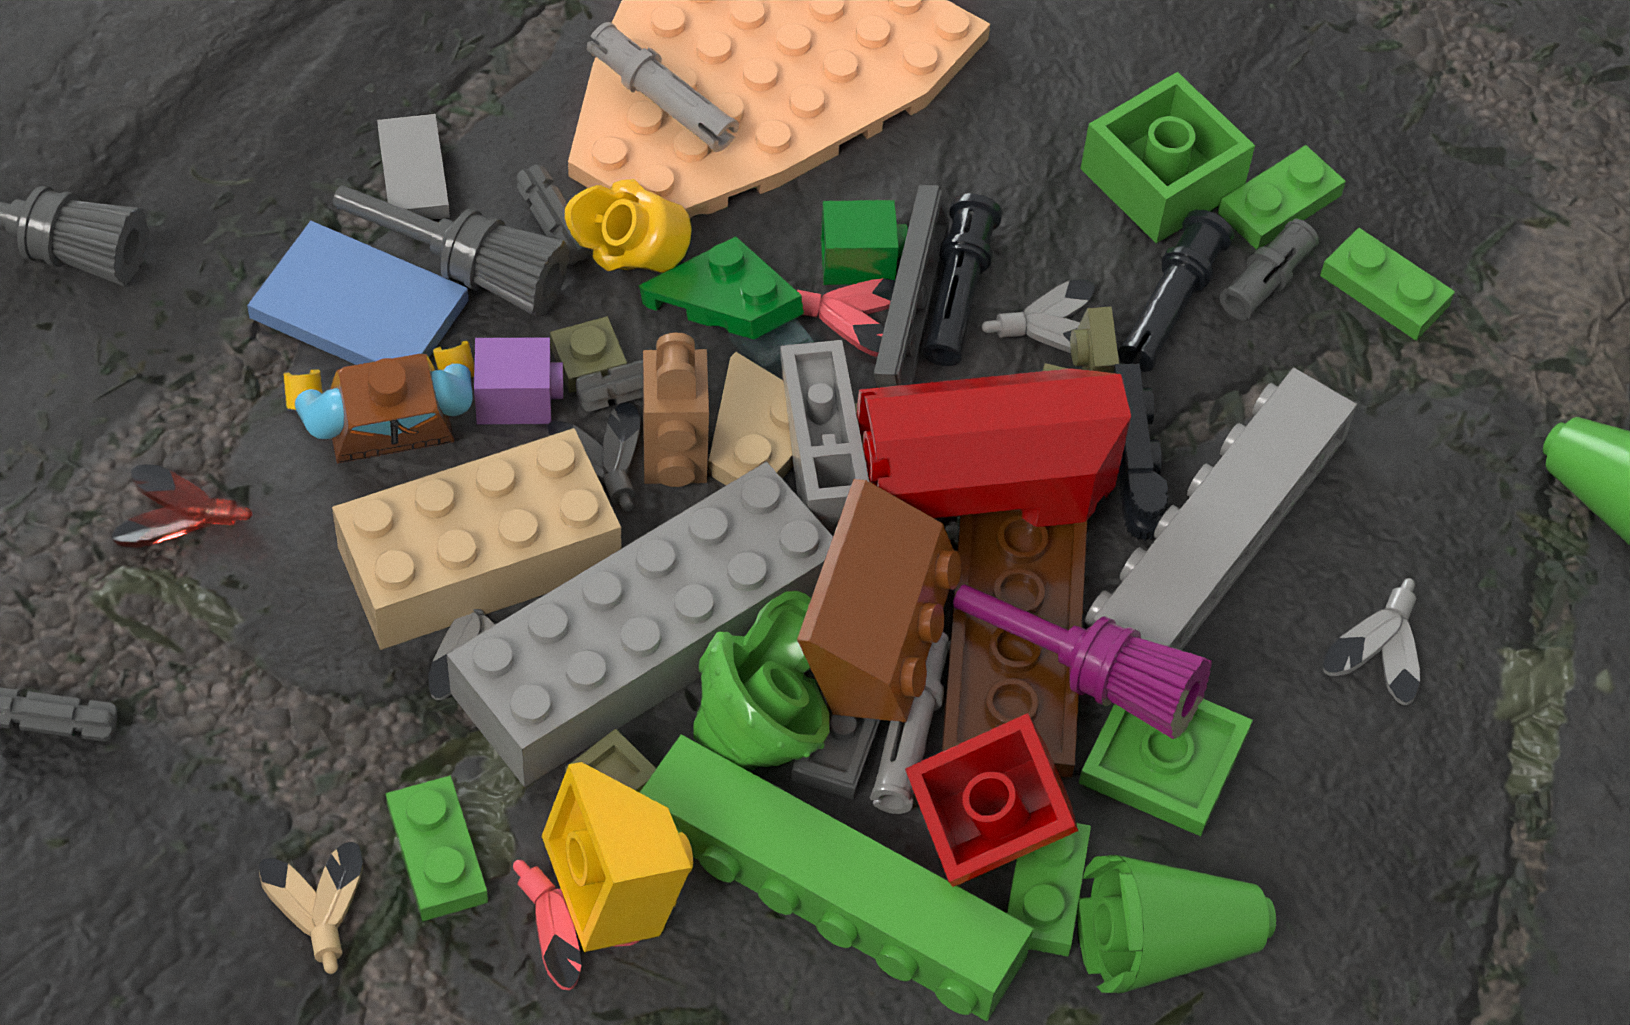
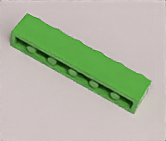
M682 734L640 791L641 794L669 808L678 833L683 832L690 842L693 857L698 859L703 868L712 876L724 882H733L734 880L758 893L759 898L772 910L784 915L794 913L814 924L819 933L831 943L843 948L853 946L876 960L878 966L893 978L901 981L912 979L935 992L939 1001L956 1013L962 1015L972 1013L988 1021L1027 958L1034 929L1031 926L958 886L952 887L949 881Z

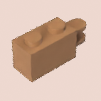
M668 333L657 340L656 350H643L644 484H663L670 487H681L690 483H707L709 426L707 349L695 350V341L687 334Z

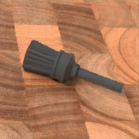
M344 185L339 186L335 192L333 207L430 245V252L440 256L441 274L448 280L463 282L467 288L475 291L485 288L536 317L545 316L548 313L549 307L555 302L556 296L560 294L561 284L564 281V276L567 272L566 267L570 259L568 257L570 252L564 240L507 227L503 220L495 217L487 218L480 211L472 208L466 209L455 221L443 218L438 223Z
M47 186L35 188L26 201L15 199L11 204L0 202V226L5 227L6 233L9 236L17 237L18 249L24 259L31 261L44 260L48 265L55 267L67 264L124 287H127L128 282H131L135 273L139 271V265H142L144 261L149 228H147V217L144 215L143 208L81 201L75 193L67 191L58 193L53 188Z

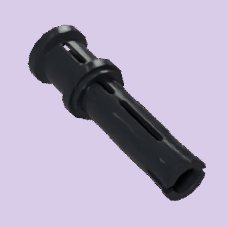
M974 193L956 196L951 201L949 216L953 222L949 236L941 242L939 252L945 268L936 298L927 343H925L923 349L924 357L936 365L954 366L961 362V351L969 317L972 312L979 274H982L991 266L993 251L989 244L992 231L1001 223L1003 211L999 204L984 195ZM970 211L974 212L973 218L972 215L969 213Z
M1196 209L1190 211L1182 222L1183 235L1177 245L1168 248L1161 259L1163 276L1125 342L1118 349V356L1124 364H1132L1139 350L1142 349L1140 353L1142 357L1138 363L1140 364V371H1151L1193 292L1201 290L1210 283L1213 277L1212 265L1220 252L1226 251L1234 240V232L1224 218L1213 212Z

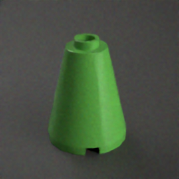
M1574 417L1566 424L1563 422L1558 423L1547 436L1543 446V454L1547 456L1546 469L1630 546V431L1581 417Z
M1115 854L1094 857L1084 872L1083 879L1094 878L1091 897L1079 898L1078 902L1079 943L1088 974L1100 973L1104 980V983L1096 986L1102 993H1125L1260 952L1265 947L1267 939L1272 937L1275 931L1276 913L1274 905L1268 897H1265L1261 888L1256 884Z

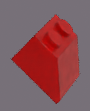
M1028 713L905 768L944 871L952 887L1078 832L1068 794L1048 747Z

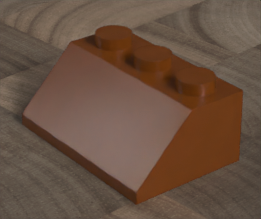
M853 479L797 641L833 715L907 722L914 698L922 695L926 685L927 657L932 643H937L942 636L944 628L943 608L949 590H954L959 583L961 558L958 551L953 550L944 525L941 522L869 481Z

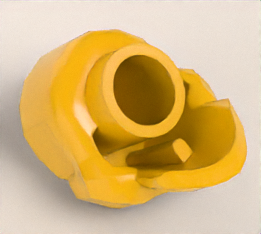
M635 179L619 180L614 182L610 189L602 185L587 188L575 195L565 208V221L571 235L580 246L593 249V259L607 271L642 268L664 273L679 264L690 245L692 228L689 215L684 207L665 200L657 194L646 191Z

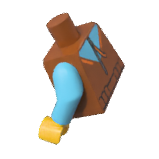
M463 341L461 345L450 349L442 350L441 347L435 348L433 353L438 370L434 369L427 354H414L392 359L383 358L375 362L343 367L336 371L330 390L325 391L323 394L320 370H310L309 374L292 375L289 372L284 373L286 406L288 409H295L304 426L312 436L318 439L332 438L337 464L453 443L454 437L449 416L463 414L469 409L473 400L472 377H474L475 364L469 342Z

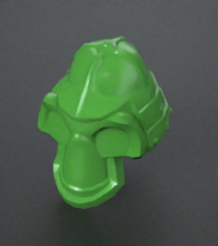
M797 590L787 591L772 599L759 611L754 625L746 636H732L730 632H717L703 656L699 659V672L702 673V701L694 720L693 738L698 744L747 771L758 767L779 766L793 759L807 758L818 749L824 748V741L830 733L827 706L816 680L803 674L810 666L797 641L811 601V597Z

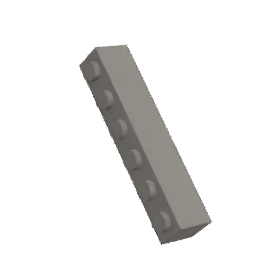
M1294 367L1279 386L1273 383L1268 384L1254 405L1252 411L1253 419L1247 426L1241 423L1234 426L1221 447V459L1214 467L1207 463L1202 466L1189 486L1187 492L1189 499L1181 509L1172 505L1165 512L1155 529L1154 538L1156 540L1147 551L1139 547L1132 553L1120 574L1122 583L1113 594L1104 590L1096 598L1087 613L1085 623L1091 626L1099 618L1106 616L1115 620L1116 625L1125 629L1131 627L1138 630L1141 634V639L1182 651L1344 442L1357 404Z

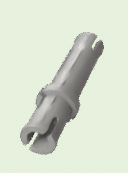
M611 22L601 24L590 37L598 41L600 45L598 46L593 41H588V53L596 56L620 75L621 83L628 90L634 93L635 91L643 93L709 145L710 149L714 152L724 150L733 141L735 136L728 133L726 129L731 130L733 133L738 132V121L728 116L661 63L662 58L660 54L652 48L642 49L619 31Z
M942 633L937 643H932L926 661V685L922 695L914 698L907 722H890L875 785L870 795V800H874L873 805L882 811L902 814L910 811L913 806L914 791L905 768L922 761L933 713L943 703L945 691L941 684V679L951 642L948 641L949 637L945 633Z

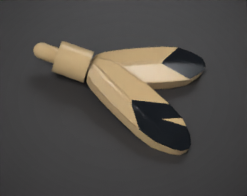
M354 842L344 843L331 853L316 892L286 862L275 858H266L259 864L262 888L272 902L299 929L311 936L315 959L318 962H323L324 970L329 974L335 973L338 969L337 959L342 955L338 927L350 907L363 870L361 849Z

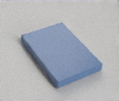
M310 220L247 307L250 319L358 365L375 362L383 358L392 359L414 354H427L429 358L465 307L469 298L468 288Z

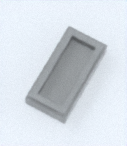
M436 114L377 120L388 203L430 220L450 218Z

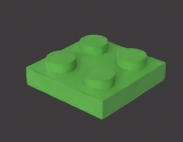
M1203 699L1198 705V709L1185 732L1173 740L1114 704L1081 771L1079 784L1201 837L1247 738L1253 720Z

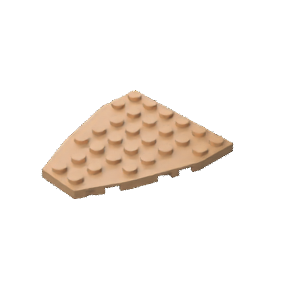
M622 0L612 21L616 28L642 49L652 48L660 54L662 58L661 63L728 116L736 119L739 123V129L735 133L726 129L735 138L724 150L714 152L710 149L709 145L640 91L631 92L623 86L621 76L596 57L591 69L568 159V176L587 188L602 185L608 189L611 188L614 182L619 180L635 179L646 191L657 194L665 200L682 205L689 218L698 214L714 213L728 207V197L754 187H756L760 194H763L823 164L838 155L840 144L861 133L867 139L882 132L883 121L903 110L913 115L926 108L989 39L991 24L948 0Z

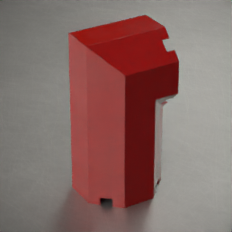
M1072 368L860 389L856 413L860 435H863V451L870 483L932 518L1020 509L1023 511L1021 518L1035 527L1082 523L1090 518L1095 512L1100 499L1104 495L1106 498L1116 485L1131 420L1121 374Z

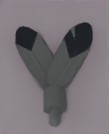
M622 403L610 413L603 446L574 424L563 421L549 422L547 425V437L575 428L599 481L605 484L612 503L620 505L625 512L631 511L633 509L632 499L635 496V491L627 473L634 458L640 432V416L636 407L631 403Z

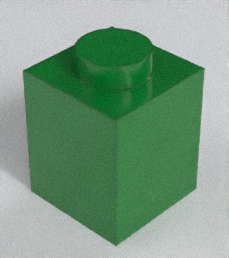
M895 200L823 201L820 234L823 285H853L882 278L895 280L897 260H901L908 232L907 224H897Z

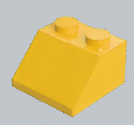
M583 762L568 765L542 833V839L583 951L588 952L660 936L672 909L677 903V898L685 880L693 868L692 848L687 836L683 832L678 833L669 808Z

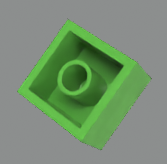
M1176 72L1089 123L1081 170L1157 244L1180 230L1182 222L1190 211L1196 209L1211 211L1220 205L1222 198L1246 183L1255 145L1183 76Z

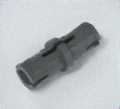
M1294 219L1292 222L1290 220L1267 247H1259L1248 257L1247 268L1220 294V302L1229 315L1242 321L1251 318L1255 310L1273 291H1281L1291 282L1293 277L1292 271L1319 244L1318 235L1310 224L1300 219Z

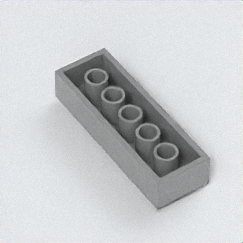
M766 461L447 654L451 695L522 785L526 787L600 741L615 728L619 729L700 678L702 673L699 672V659L703 656L717 632H730L732 636H746L754 625L759 611L768 602L784 592L797 590L812 598L833 536Z

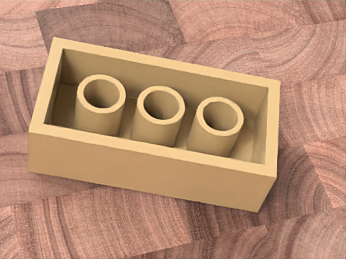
M575 428L332 507L338 549L380 650L450 627L455 619L473 613L474 609L483 610L485 615L547 594L621 549V526Z

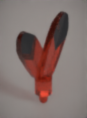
M142 464L137 465L131 470L132 480L139 492L164 506V508L127 519L115 529L112 538L119 546L139 548L181 536L203 527L206 523L234 525L236 519L249 520L252 517V511L246 507H237L235 500L209 498L204 491L169 469L159 465Z

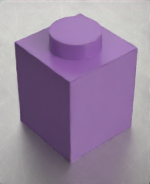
M475 338L474 393L477 424H549L551 422V399H563V362H551L550 338Z

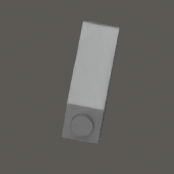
M842 340L780 346L797 495L830 534L834 536L853 479L869 481Z

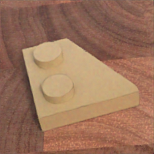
M735 352L729 361L709 457L708 475L722 484L728 485L767 461L783 479L794 466L784 381Z

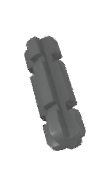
M535 164L529 169H522L517 174V180L519 181L517 188L524 200L532 204L530 210L546 236L564 240L567 243L570 252L568 265H573L579 260H586L590 256L591 250L590 248L580 246L571 235L565 221V208L568 203L558 187L551 185L553 179L547 169L540 164Z
M643 360L607 369L609 375L602 377L600 371L579 377L576 380V393L583 410L590 412L609 407L608 400L614 399L616 404L642 398Z
M0 687L1 728L12 729L13 723H20L19 728L23 731L73 738L75 731L82 732L81 736L83 739L102 742L109 741L113 733H115L117 707L112 703L89 700L88 706H84L80 698L30 691L27 692L26 697H20L21 693L19 690Z

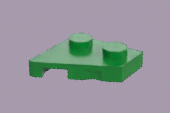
M737 237L718 244L710 250L639 285L642 304L649 309L657 311L664 302L685 308L689 321L706 326H721L727 329L729 333L753 340L804 314L802 295Z

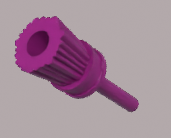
M963 584L956 593L953 603L954 608L1058 654V662L1070 667V689L1079 695H1090L1095 698L1097 703L1108 706L1113 702L1173 740L1185 732L1198 709V705L1204 698V692L1209 681L1208 677L1211 673L1209 670L1212 666V661L1205 657L1141 639V634L1138 630L1131 627L1125 629L1116 625L1115 620L1106 616L1099 618L1087 630L1076 625L1067 630L966 584Z

